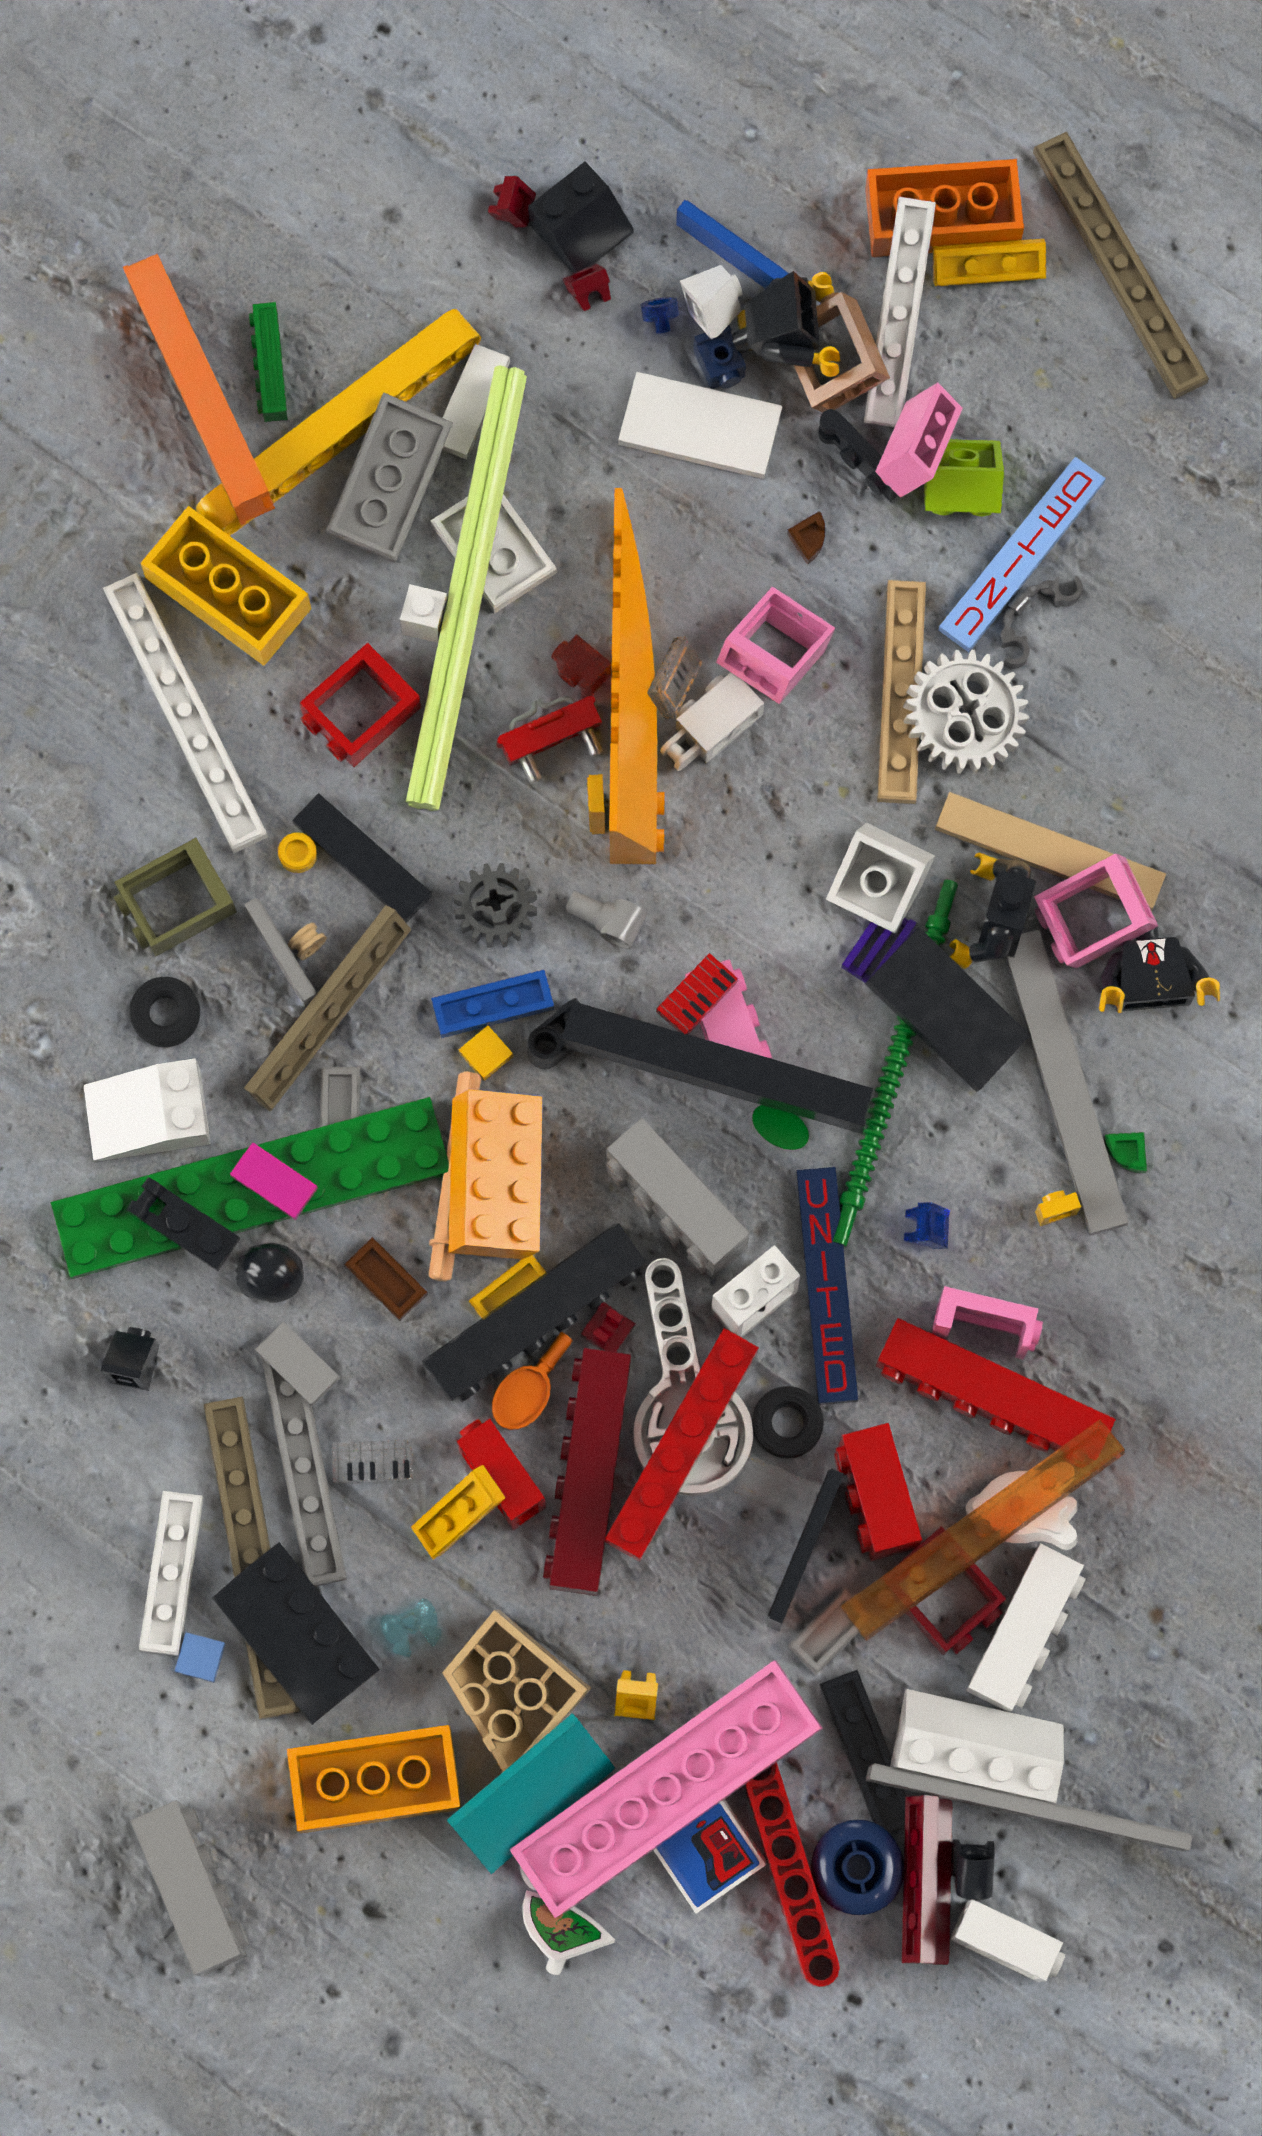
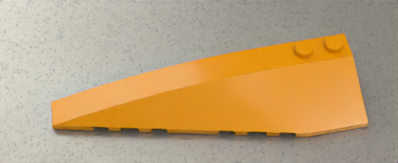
M614 488L609 812L610 864H656V852H664V829H657V815H664L665 792H657V703L655 699L656 687L654 684L655 671L651 630L640 561L623 489Z

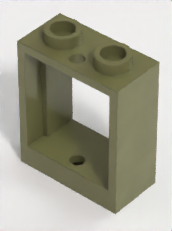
M196 837L114 882L119 894L113 897L124 917L132 915L138 925L132 929L142 949L150 946L155 957L237 913L233 900ZM192 864L215 906L156 938L133 895Z

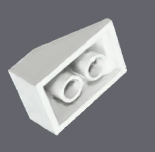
M196 1058L156 1064L84 1085L94 1162L211 1144L201 1070Z

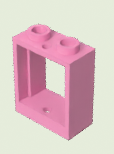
M771 587L726 638L716 663L780 704L823 655L835 627L776 588ZM765 621L808 649L793 668L749 640Z
M1116 853L1034 896L1039 906L1035 909V914L1044 929L1049 928L1055 940L1051 943V947L1056 958L1061 964L1065 962L1067 966L1076 969L1118 948L1123 942L1131 941L1158 927L1126 857ZM1110 877L1132 924L1079 951L1057 904Z

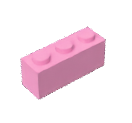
M938 382L906 401L875 471L882 481L890 486L900 498L933 479L963 409Z
M730 959L720 962L738 978V982L700 1021L699 1024L705 1040L772 1059L766 1040L759 1042L755 1027L760 1026L753 1004L746 1006L742 992L746 991L747 987L740 968L733 970Z

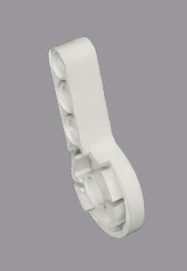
M659 1258L651 1262L645 1273V1286L663 1375L660 1382L649 1391L647 1397L642 1402L634 1422V1448L643 1470L651 1458V1453L653 1454L701 1369L698 1363L681 1271L674 1261L667 1258ZM662 1270L670 1272L674 1277L673 1284L667 1288L657 1287L652 1282V1277L656 1272ZM666 1309H675L681 1314L682 1320L676 1326H665L659 1319L660 1314ZM674 1347L684 1348L689 1353V1360L683 1365H674L667 1359L666 1355L669 1350ZM736 1392L724 1412L725 1416L721 1417L681 1488L680 1495L699 1496L718 1491L731 1483L746 1465L752 1448L753 1427L748 1409ZM664 1408V1410H663V1412H662V1414H661L660 1420H659L658 1428H657L656 1425H657V1420H658L659 1414H660L661 1410ZM738 1437H739V1445H738L737 1452H736V1454H735V1459H734L733 1463H732L730 1466L725 1467V1466L722 1464V1462H723V1460H724V1463H725L726 1465H729V1464L732 1462V1460H733V1458H734V1452H735L736 1446H737ZM725 1439H729V1440H730V1445H729L728 1452H727L728 1441L725 1440Z

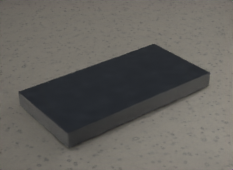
M920 927L911 933L865 983L976 1092L985 1086L1030 1037V1034Z
M832 1468L828 1470L767 1616L765 1624L780 1632L844 1474Z

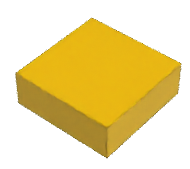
M489 1025L458 1049L460 1055L480 1075L483 1081L514 1057L511 1050Z

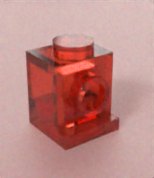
M577 634L569 643L566 640L561 642L551 655V658L557 662V669L559 670L557 673L560 678L573 688L578 685L582 699L587 696H593L611 676V662Z

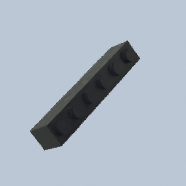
M619 1223L613 1224L422 1360V1363L448 1400L453 1401L458 1397L463 1402L481 1389L477 1383L491 1374L493 1379L509 1370L513 1366L510 1359L521 1351L528 1356L544 1345L546 1342L542 1336L555 1328L560 1333L578 1320L574 1314L587 1305L592 1310L610 1297L607 1290L619 1282L624 1287L642 1274L638 1268L645 1264L646 1261Z

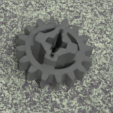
M486 863L483 866L484 873L481 875L473 869L469 871L470 883L460 880L459 889L464 894L454 895L453 899L454 904L462 907L454 910L455 919H465L460 925L462 933L473 930L472 942L477 943L481 937L486 938L487 948H491L494 940L500 939V943L504 948L507 947V938L513 936L517 941L522 940L521 928L526 930L532 929V922L527 916H537V907L530 905V903L537 900V895L535 891L526 892L531 886L529 878L522 879L521 881L518 880L519 869L514 868L508 874L505 873L504 863H500L497 871H491L490 866ZM498 883L506 884L513 889L507 890L498 885ZM484 886V890L482 891L480 896L478 898L472 899V902H470L474 893L480 887ZM498 900L501 910L493 911L490 901ZM519 909H521L518 917L508 925L507 921L512 913L519 912ZM483 920L492 925L493 928L485 927L479 924L478 921Z

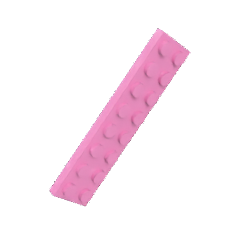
M774 1660L515 1845L510 1851L554 1918L569 1911L823 1728L778 1662Z

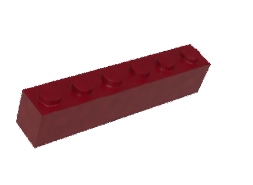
M584 1348L582 1358L574 1359L572 1381L579 1382L577 1398L569 1397L566 1420L573 1421L571 1437L563 1436L560 1460H567L565 1476L558 1475L555 1489V1499L562 1500L560 1516L552 1515L549 1539L556 1540L554 1555L546 1554L543 1573L544 1579H550V1590L598 1596L630 1373L631 1354Z

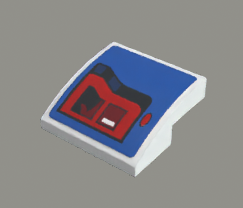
M725 1799L654 1849V1852L696 1914L768 1864Z

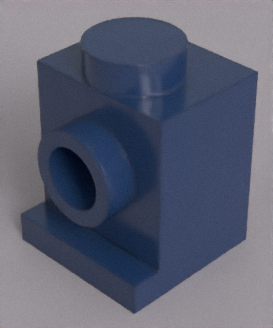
M730 325L718 337L710 339L706 333L694 336V354L710 389L720 386L722 389L733 387L746 374V364L741 353L733 343ZM722 355H728L726 359H717V357H720Z

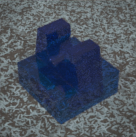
M933 1202L918 1203V1207L905 1210V1218L917 1221L915 1232L904 1233V1241L932 1249H948L950 1210Z

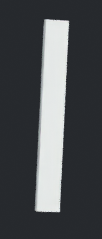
M138 572L104 587V593L233 854L268 838L267 832Z

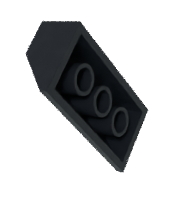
M280 1542L250 1564L212 1597L311 1725L380 1670Z

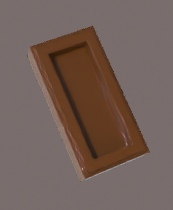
M373 1237L344 1264L399 1321L428 1295V1292Z

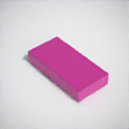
M253 1142L230 1173L232 1178L294 1220L298 1218L318 1189L317 1185Z

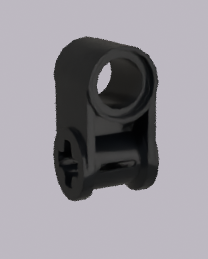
M577 998L565 1003L549 1019L530 1033L527 1053L531 1064L535 1067L550 1069L574 1052V1050L560 1046L561 1032H564L573 1001L580 1003ZM549 1041L554 1044L556 1049L550 1054H540L534 1047L538 1042Z
M959 1839L952 1840L951 1876L954 1877L955 1890L959 1897L968 1900H985L992 1897L995 1862L994 1841H987L985 1845L961 1844Z

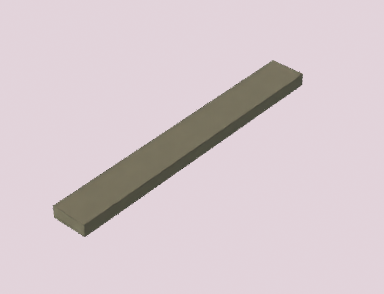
M1064 132L1035 146L1033 149L1034 156L1173 398L1176 399L1207 384L1209 380L1207 374L1068 133Z
M243 1396L203 1404L234 1578L271 1549ZM246 1642L259 1719L263 1720L300 1712L294 1701Z

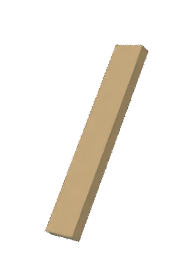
M888 580L877 802L916 804L919 753L917 748L919 746V737L909 738L908 735L915 728V725L905 724L904 719L913 711L903 708V705L907 699L913 698L906 692L910 685H918L914 681V677L918 671L922 672L926 582Z
M951 792L948 794L935 827L936 831L1010 859L1022 861L1029 866L1063 879H1068L1114 855L1108 851ZM1127 859L1152 911L1166 873ZM1110 877L1089 887L1092 890L1121 900Z

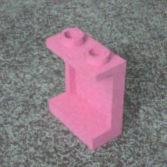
M944 1286L938 1301L931 1333L946 1340L953 1320L1015 1334L1019 1336L1015 1358L1023 1360L1027 1351H1034L1035 1346L1038 1345L1043 1321L1036 1320L1038 1308Z

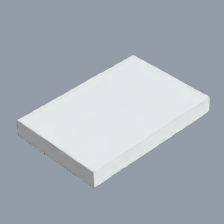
M504 494L482 596L494 614L557 573V568ZM468 497L430 520L431 526L454 558H456Z

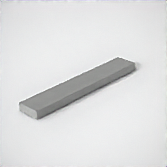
M262 1358L304 1574L315 1587L347 1580L313 1407Z

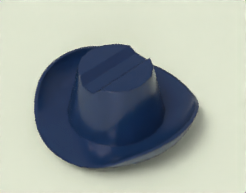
M848 1820L829 1829L818 1841L811 1859V1874L818 1894L828 1905L843 1913L867 1915L885 1908L897 1896L904 1878V1859L898 1843L886 1829L867 1820Z

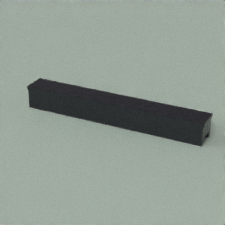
M574 1001L564 1032H561L560 1046L856 1133L863 1134L865 1117L873 1092L871 1087Z

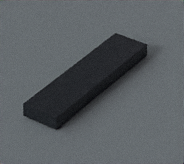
M319 793L292 820L293 824L300 831L308 835L317 846L384 905L396 910L406 923L432 897L431 891Z
M858 1670L819 1684L872 1822L880 1825L889 1833L905 1828V1799L907 1797L905 1790L866 1781L869 1766L880 1764L890 1767L892 1757Z

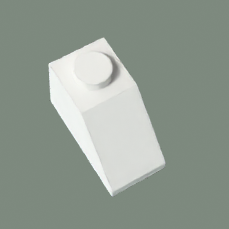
M722 265L680 280L689 314L710 339L718 337L742 311L738 297L743 295L739 280L735 274L730 275Z

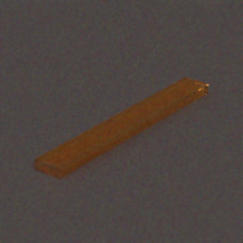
M1101 1419L844 1603L841 1606L842 1611L865 1641L869 1640L1125 1454L1124 1447Z

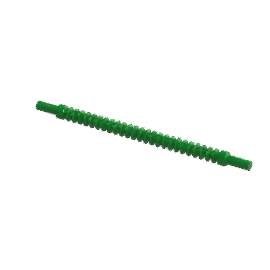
M948 879L944 880L934 914L928 916L925 928L928 930L925 933L938 946L945 943V939L942 936L948 934L951 925L948 917L958 888L957 882ZM897 1016V1020L900 1024L894 1026L897 1034L892 1035L890 1038L894 1044L887 1047L890 1056L884 1057L887 1066L881 1067L884 1076L878 1077V1082L881 1086L874 1089L878 1096L871 1099L874 1108L868 1109L871 1118L865 1119V1124L868 1125V1128H865L863 1131L865 1138L858 1141L861 1149L855 1151L858 1159L852 1161L855 1169L848 1173L852 1179L845 1183L848 1191H843L840 1199V1204L843 1207L833 1242L841 1244L843 1247H847L857 1211L863 1209L866 1200L863 1193L869 1190L865 1184L872 1180L869 1172L875 1170V1167L872 1165L873 1161L878 1160L875 1152L880 1151L882 1148L878 1142L885 1138L882 1130L888 1128L885 1120L891 1118L888 1110L894 1108L891 1100L898 1096L894 1090L901 1087L898 1078L904 1077V1073L901 1071V1068L907 1067V1062L904 1058L909 1057L911 1054L907 1048L914 1045V1042L910 1039L917 1035L899 1016Z

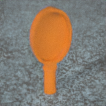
M560 1332L544 1355L539 1358L535 1366H523L515 1369L500 1383L492 1400L493 1418L499 1426L508 1430H519L528 1426L540 1416L550 1397L551 1385L548 1374L551 1370H554V1366L573 1342L568 1335Z

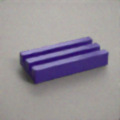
M903 919L900 926L904 929L874 973L910 936L917 923L915 921ZM870 922L841 967L864 983L871 977L865 972L892 934L891 931L884 929L857 968L853 965L879 927V925Z

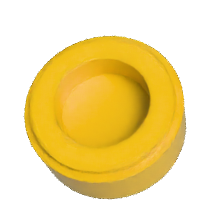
M299 832L291 833L285 836L279 843L278 857L286 870L292 873H303L311 869L315 864L317 849L314 841L308 835Z

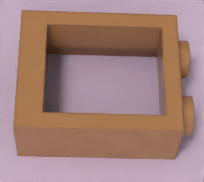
M843 292L832 293L821 299L820 305L817 306L818 328L842 315L862 363L822 386L818 381L813 366L810 368L794 365L811 407L820 412L829 409L835 410L890 379L857 300Z

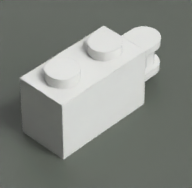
M729 673L725 678L722 675L716 677L706 687L705 691L707 693L697 702L694 699L689 700L677 712V733L660 749V753L663 756L668 755L675 762L674 768L677 771L685 768L698 756L705 763H708L763 715L764 702L742 679L733 673ZM683 741H686L691 746L687 752L680 746Z

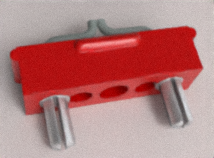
M564 696L549 703H544L541 698L531 702L532 709L511 721L510 731L498 737L496 746L497 748H502L510 766L521 763L529 783H535L532 772L537 782L542 778L532 756L579 735L582 736L590 756H596L594 747L597 754L602 752L601 745L593 730L600 727L602 722L594 705L596 699L594 696H587L575 701L572 697ZM563 702L570 703L563 708L515 728L518 722L535 715L538 705L541 708L549 709Z

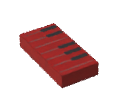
M709 953L656 1008V1012L678 1032L689 1034L736 985L738 978Z

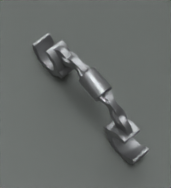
M1075 576L1073 581L1076 592L1071 596L1061 594L1058 588L1059 579L1057 577L1055 580H1045L1040 585H1032L1026 588L1023 593L1019 592L1010 602L1003 618L1004 628L1000 634L1002 640L1001 647L1017 646L1022 650L1023 655L1017 659L1006 658L1003 664L1009 669L1021 668L1026 664L1030 654L1028 638L1026 636H1016L1015 631L1010 627L1014 615L1019 616L1031 602L1029 598L1038 592L1052 596L1055 606H1072L1076 604L1083 591V585L1078 576Z

